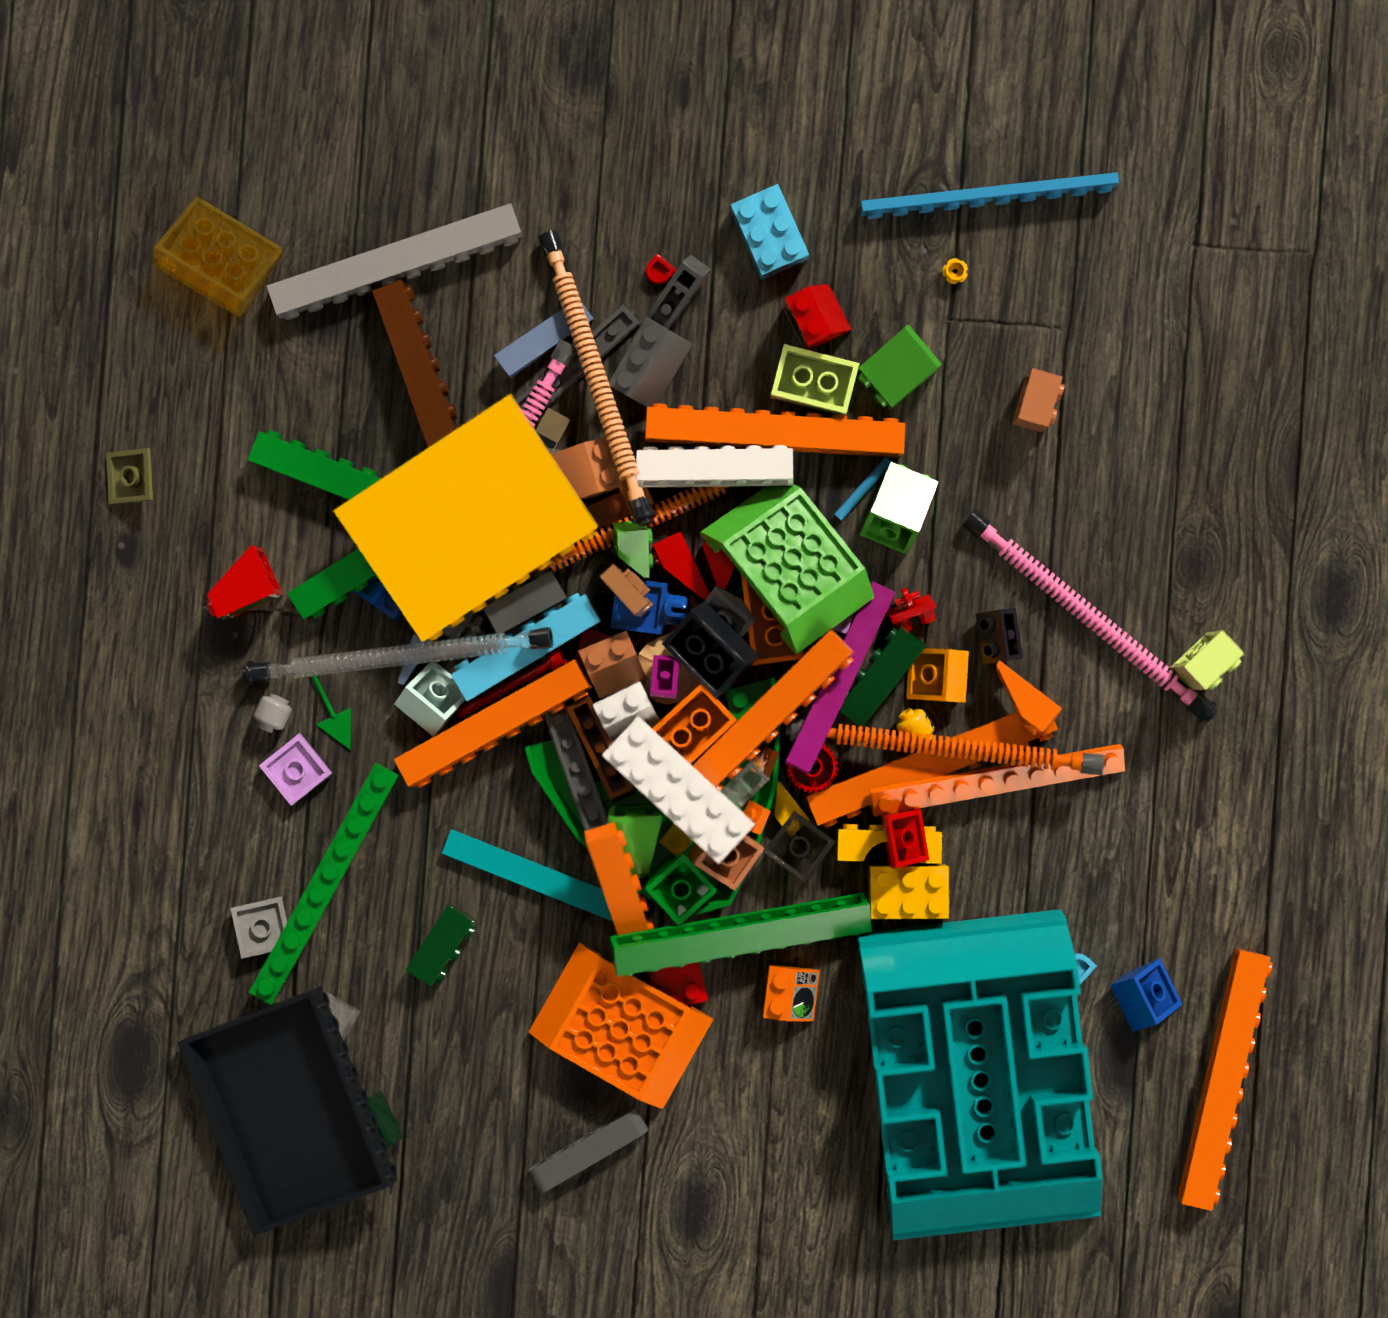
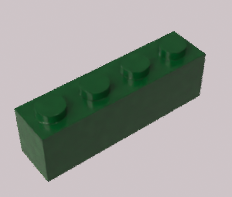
M903 626L898 630L893 628L884 639L888 643L881 651L877 648L869 658L872 664L866 671L861 669L854 679L856 684L848 691L839 710L858 726L866 724L926 647L924 642Z

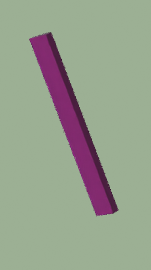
M874 581L871 583L874 598L858 610L844 639V642L855 652L851 656L853 662L843 671L839 668L832 675L835 679L825 689L821 687L785 762L807 774L812 769L896 593Z

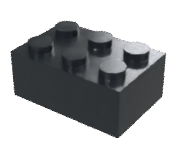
M705 601L690 610L662 643L716 699L727 692L759 657Z

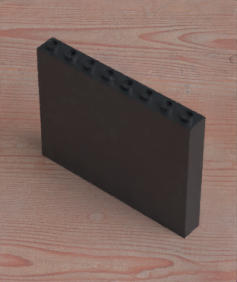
M322 986L193 1034L177 1042L253 1236L383 1190L398 1180L397 1169L389 1159L387 1144L381 1138L377 1128V1118L371 1113L367 1093L361 1088L358 1080V1070L350 1060L348 1045L341 1037L339 1022L332 1014L329 1006V997L323 991Z

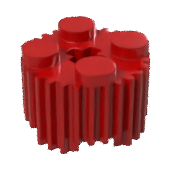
M823 743L815 760V764H819L818 769H814L812 774H807L785 764L788 766L786 768V771L789 772L787 776L794 786H798V789L803 788L804 792L808 790L809 793H812L813 790L816 793L818 789L823 791V787L828 788L827 785L832 784L831 780H835L834 775H837L835 771L838 770V767H836L838 762L835 761L837 757L833 756L834 752Z

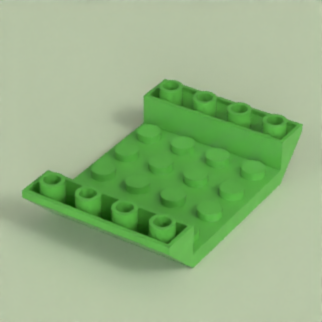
M794 484L793 486L764 487L700 532V535L715 554L720 550L724 551L785 628L780 636L795 655L874 598L865 567L802 488Z

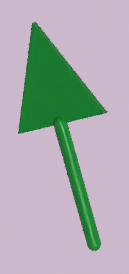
M312 672L310 675L331 716L316 725L351 750V707L335 714L315 672Z

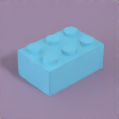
M778 184L731 204L730 211L761 280L808 260L809 253Z

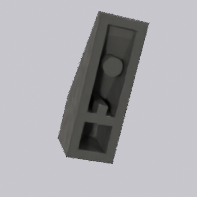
M690 255L682 261L646 317L670 329L699 290L711 269L694 256Z

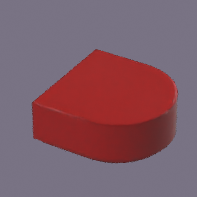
M656 254L646 267V277L654 285H664L676 272V269L659 254Z

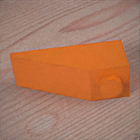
M999 661L996 664V672L1020 721L1023 723V729L1033 736L1037 734L1042 737L1060 715L1062 708Z

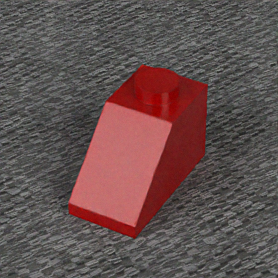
M707 542L703 543L702 548L715 584L725 590L736 566L723 550L715 554Z

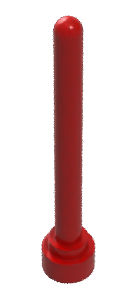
M559 647L555 648L545 657L546 660L458 708L456 711L457 716L463 718L547 670H555L567 664L568 661Z

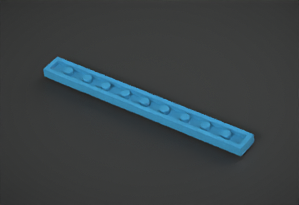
M1118 172L864 200L861 201L860 212L861 216L867 215L868 219L883 217V213L893 212V216H902L908 214L910 210H918V213H928L934 211V208L944 207V210H955L959 208V205L969 204V207H981L985 205V202L995 201L996 205L1010 203V199L1020 198L1021 202L1036 200V196L1045 195L1046 199H1055L1061 197L1063 193L1081 196L1087 194V191L1097 190V193H1108L1113 191L1112 188L1118 185L1119 177Z

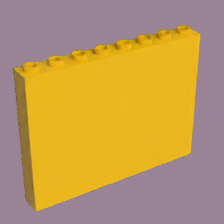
M512 394L506 396L334 510L422 642L428 638L431 642L443 634L442 629L449 624L452 628L465 620L463 615L472 610L473 613L480 611L487 606L485 601L492 596L495 599L503 596L509 591L507 586L513 582H516L517 585L521 584L531 577L529 575L530 571L536 567L539 571L552 563L550 558L558 553L561 557L574 549L572 544L579 539L585 542L596 534L594 530L598 527L596 521Z

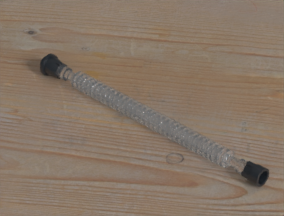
M545 627L507 638L505 633L493 634V636L491 634L481 635L480 638L479 636L467 637V639L464 637L454 640L448 639L447 641H434V643L432 641L421 644H408V646L399 645L389 648L382 647V649L350 651V653L341 652L325 654L324 656L292 658L291 664L285 665L247 661L246 667L242 668V676L244 682H248L251 687L256 686L257 683L268 682L270 679L281 678L282 675L292 674L296 679L306 676H319V674L321 676L332 673L337 674L338 672L345 673L362 671L364 669H377V667L387 668L390 666H403V664L428 663L429 661H442V659L445 661L455 658H468V656L478 657L481 654L482 656L494 655V652L495 654H500L501 652L503 654L507 653L508 648L518 646L521 649L553 648V633L551 627Z

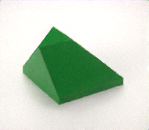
M684 853L660 863L644 887L678 926L717 892L715 887Z

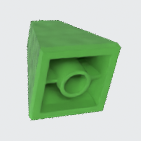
M654 804L610 806L609 824L615 822L617 831L623 830L627 845L623 846L625 853L630 852L634 867L630 868L632 875L637 874L638 878H644L650 871L661 825L662 811Z

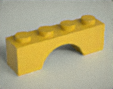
M843 824V828H837L836 859L838 861H864L867 853L875 845L885 842L883 826L869 824V829H858L859 824ZM924 826L929 860L919 863L941 864L942 832L936 831L935 826Z

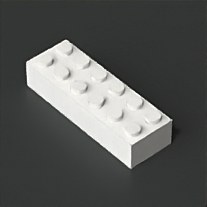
M637 717L602 754L615 769L718 864L755 826L747 816L640 717Z

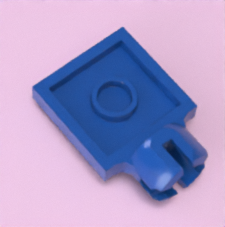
M642 580L651 590L646 597L654 604L642 617L634 615L623 601L614 594L611 629L662 635L664 626H678L686 616L683 613H675L674 608L688 610L689 607L686 597L671 595L668 592V583Z

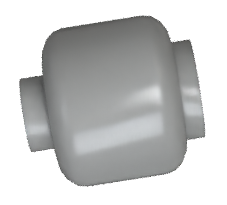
M270 693L269 696L261 697L253 715L254 719L260 722L258 727L269 733H272L274 729H284L292 713V708L288 705L289 701L273 693Z

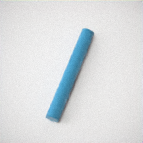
M884 457L836 511L834 515L840 521L848 515L887 471L891 462L888 458Z

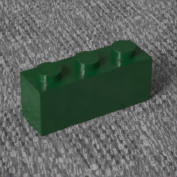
M449 903L407 966L406 971L430 987L435 982L440 984L448 972L444 969L449 960L454 962L462 951L458 946L463 939L468 941L475 931L476 927L473 926V923L476 919Z

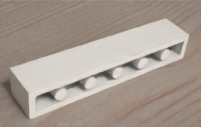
M752 445L747 446L746 449H736L734 446H722L720 449L697 446L694 450H684L683 447L673 446L669 450H658L656 447H644L643 450H637V469H639L640 473L636 476L639 487L793 486V448H788L784 445H776L772 449H762L761 446Z

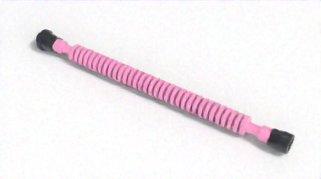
M976 509L965 520L962 526L977 538L981 537L987 543L990 541L1001 550L998 553L1000 557L1005 553L1006 555L1003 559L1007 561L1010 557L1011 559L1008 563L1012 565L1016 562L1014 565L1015 569L1021 566L1019 569L1020 573L1026 570L1024 574L1026 578L1030 574L1032 575L1029 578L1031 582L1036 578L1037 580L1034 583L1036 586L1042 583L1039 588L1043 590L1047 587L1045 590L1046 594L1052 591L1050 594L1052 599L1057 596L1055 601L1058 603L1062 600L1060 603L1062 607L1068 604L1065 610L1069 611L1072 608L1070 614L1074 615L1077 612L1078 614L1075 618L1079 620L1083 617L1080 621L1084 624L1088 621L1086 624L1088 628L1093 625L1091 628L1092 632L1098 629L1097 636L1103 633L1101 639L1105 641L1109 638L1106 641L1108 645L1114 642L1111 647L1113 649L1118 647V653L1124 650L1122 653L1124 658L1129 654L1127 660L1129 662L1133 660L1132 664L1134 666L1140 663L1137 668L1139 670L1143 669L1142 672L1144 674L1149 672L1148 677L1150 679L1155 675L1153 681L1155 683L1159 681L1158 685L1160 687L1165 684L1163 687L1165 691L1172 689L1180 696V700L1187 705L1186 708L1198 717L1197 721L1200 723L1204 720L1209 722L1218 711L1215 709L1217 705L1215 701L1211 702L1200 692L1196 693L1190 687H1184L1177 681L1179 677L1177 673L1173 675L1174 671L1172 669L1167 672L1169 667L1167 665L1163 666L1164 663L1162 661L1157 663L1158 658L1156 656L1151 660L1153 656L1151 652L1147 654L1148 650L1146 648L1140 651L1143 647L1141 644L1137 645L1138 642L1136 640L1131 642L1133 637L1130 635L1125 638L1128 633L1125 631L1121 633L1122 629L1120 627L1115 630L1117 624L1113 623L1110 626L1112 620L1107 619L1105 621L1106 615L1103 614L1099 617L1102 613L1098 610L1094 613L1096 607L1092 606L1089 609L1091 606L1090 602L1084 605L1085 598L1079 601L1081 595L1077 593L1073 596L1076 592L1074 589L1068 592L1071 588L1069 585L1063 588L1065 585L1064 581L1058 584L1060 580L1058 576L1053 580L1055 576L1053 572L1048 576L1047 574L1050 570L1046 568L1042 571L1045 567L1043 564L1037 567L1039 564L1038 560L1032 563L1034 560L1032 555L1027 559L1029 555L1027 551L1021 554L1024 551L1022 547L1016 550L1019 545L1017 543L1013 546L1011 545L1014 540L1010 539L1007 542L996 533L997 530L990 525L991 522Z

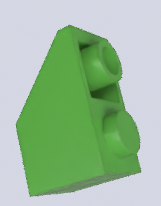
M631 521L613 523V545L618 557L641 576L649 578V568H653V556L651 552L649 553L648 545L653 542L651 529H648L646 526L639 527L638 524H632Z

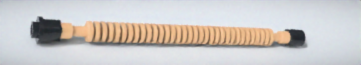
M558 231L545 232L538 239L544 256H547L550 266L554 267L556 276L553 278V283L555 284L575 348L578 351L577 354L580 357L579 360L582 363L581 366L584 369L583 372L586 375L585 378L588 382L587 384L590 388L589 390L592 394L598 416L601 418L600 422L603 424L602 428L607 437L606 440L609 443L608 446L611 449L612 458L616 461L615 466L620 480H626L629 489L627 494L630 500L628 504L633 517L631 522L632 524H638L639 527L648 526L654 522L653 519L657 514L655 511H652L648 497L645 498L642 487L638 486L635 476L640 472L637 469L638 466L633 452L630 450L631 446L628 444L629 440L624 431L625 428L622 425L623 422L620 419L621 416L618 413L606 372L603 370L604 367L601 364L602 361L599 358L600 355L597 352L598 349L595 345L596 343L593 339L594 337L591 333L592 331L589 327L590 325L587 321L573 275L565 271L563 265L565 260L562 254L564 250Z

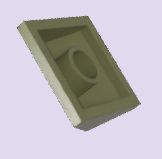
M150 448L106 453L109 504L141 503L153 500Z

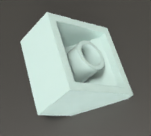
M432 660L404 688L394 705L434 737L452 718L466 699L451 674Z

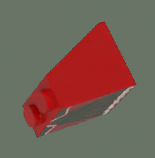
M829 284L808 286L786 297L784 300L783 309L805 350L812 351L852 330Z
M255 545L249 547L209 591L207 596L210 601L206 603L212 616L216 615L219 619L228 620L283 595L263 548Z

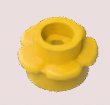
M950 259L947 265H944L942 273L946 277L947 282L956 284L966 279L968 268L965 262L958 259ZM954 269L958 271L956 274L953 273Z

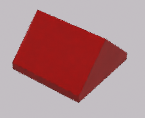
M921 809L881 815L889 866L892 869L929 860Z

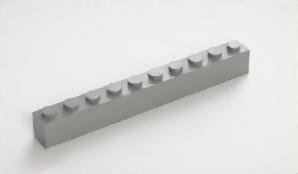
M510 203L267 285V289L276 315L280 319L291 320L299 317V312L309 310V312L318 311L324 308L323 304L332 301L334 304L342 303L348 300V296L357 293L358 296L372 292L373 287L379 285L384 287L403 277L413 279L420 276L421 271L431 269V271L442 269L446 266L445 263L453 260H455V263L463 262L470 259L469 255L479 252L480 255L494 251L495 246L516 244L519 242L518 238L523 236L514 209Z

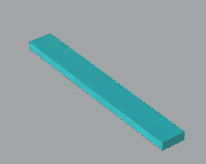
M451 829L442 854L613 921L602 888Z

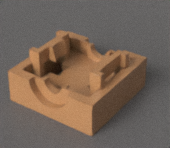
M613 564L600 576L634 615L642 617L654 606L646 597L651 590L634 571L631 572L627 569L623 572L620 567H616Z

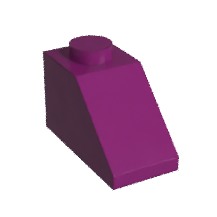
M653 655L650 696L676 698L679 661L675 657Z

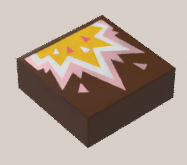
M761 744L758 747L761 752L750 762L749 768L770 777L779 752Z

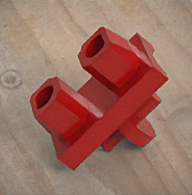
M905 587L901 589L903 597L894 600L896 607L888 609L886 612L888 618L897 629L903 626L910 631L912 625L909 618L918 615L922 625L935 621L933 609L936 608V605L929 594L920 597L918 591L909 594Z

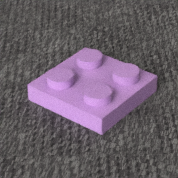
M301 733L259 765L291 806L333 774Z

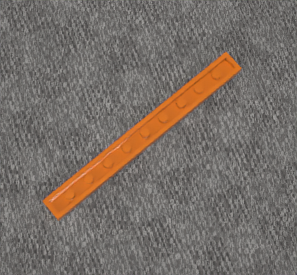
M1121 744L1061 754L1064 756H1072V754L1083 755V753L1104 755L1102 775L1125 771L1124 748ZM1022 761L1021 766H1017L1016 762L1015 765H999L869 790L872 813L874 816H880L1100 775L1080 773V770H1071L1068 766L1056 765L1055 770H1051V764H1049L1048 769H1044L1043 763L1042 768H1037V763L1034 768L1030 767L1031 762H1029L1028 767H1024V761Z

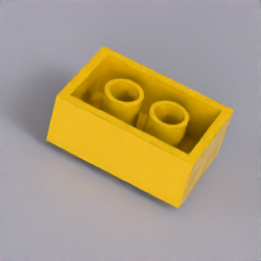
M869 865L871 919H949V866L907 865L892 869L889 865Z

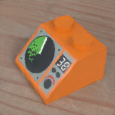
M769 963L762 1012L763 1018L783 1021H814L820 970Z

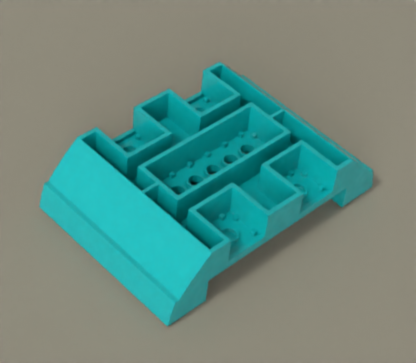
M1058 909L875 930L857 936L862 983L865 987L888 1186L886 1191L892 1241L1100 1217L1103 1178L1100 1153L1094 1146L1089 1100H1093L1088 1050L1087 1046L1082 1043L1077 1001V995L1081 994L1080 981L1067 919L1063 911ZM972 1021H979L982 1025V1030L977 1035H971L968 1032V1025ZM975 1047H982L985 1051V1056L980 1061H974L971 1058V1051ZM978 1073H984L988 1077V1082L983 1087H978L974 1084V1077ZM982 1099H987L991 1103V1108L986 1113H981L977 1110V1103ZM985 1125H990L994 1129V1134L989 1139H984L980 1136V1129Z

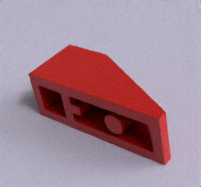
M681 531L653 544L655 550L651 553L656 565L662 564L665 571L705 601L710 593Z

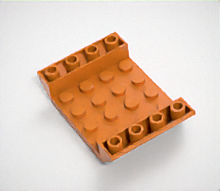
M579 942L528 1033L552 1051L636 1099L663 1109L714 1019L693 1006H686L634 975L617 976L613 963L602 958V954Z

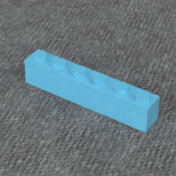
M579 593L572 595L565 600L566 606L559 610L554 606L543 613L545 618L536 623L533 619L520 627L522 629L521 633L516 636L510 633L498 640L500 643L498 647L491 650L490 646L476 653L478 659L469 663L468 660H465L454 667L456 672L451 674L466 701H470L550 651L601 622L602 620L587 595L584 594L581 597ZM551 627L553 648L530 649L528 632L539 628Z

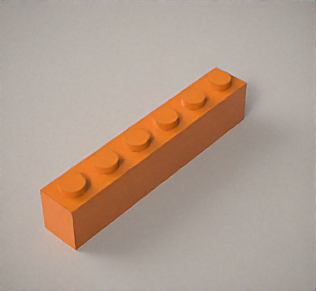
M615 822L584 831L587 846L617 934L655 929L652 918L647 919L645 912L649 911L645 896L639 897L637 891L642 889L638 875H632L630 868L634 867L630 852L625 853L623 846L627 845L623 830L617 831Z

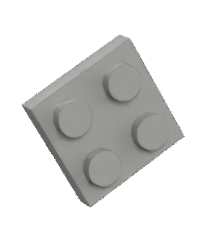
M282 896L231 907L241 959L271 952L287 924Z

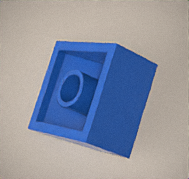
M1160 958L1123 975L1110 985L1133 1032L1157 1025L1183 1005Z

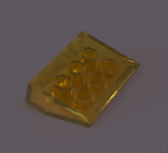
M196 196L154 246L152 265L240 318L257 296L283 254L284 249Z

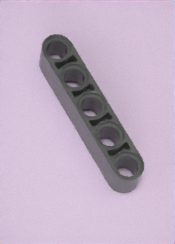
M631 1108L528 1169L527 1173L539 1194L545 1193L639 1138L649 1129L637 1108Z

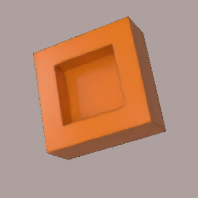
M749 800L743 814L755 824L750 831L761 835L771 811Z

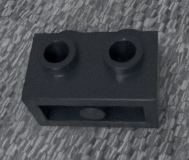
M1016 608L975 614L983 665L998 663L999 661L1023 659Z

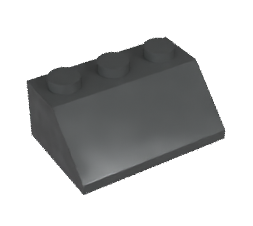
M646 317L609 382L610 386L647 407L660 403L693 343Z

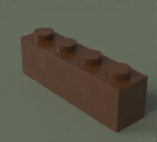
M588 696L567 706L566 709L610 800L615 804L637 793L634 785L602 756L613 742L593 707L592 699Z

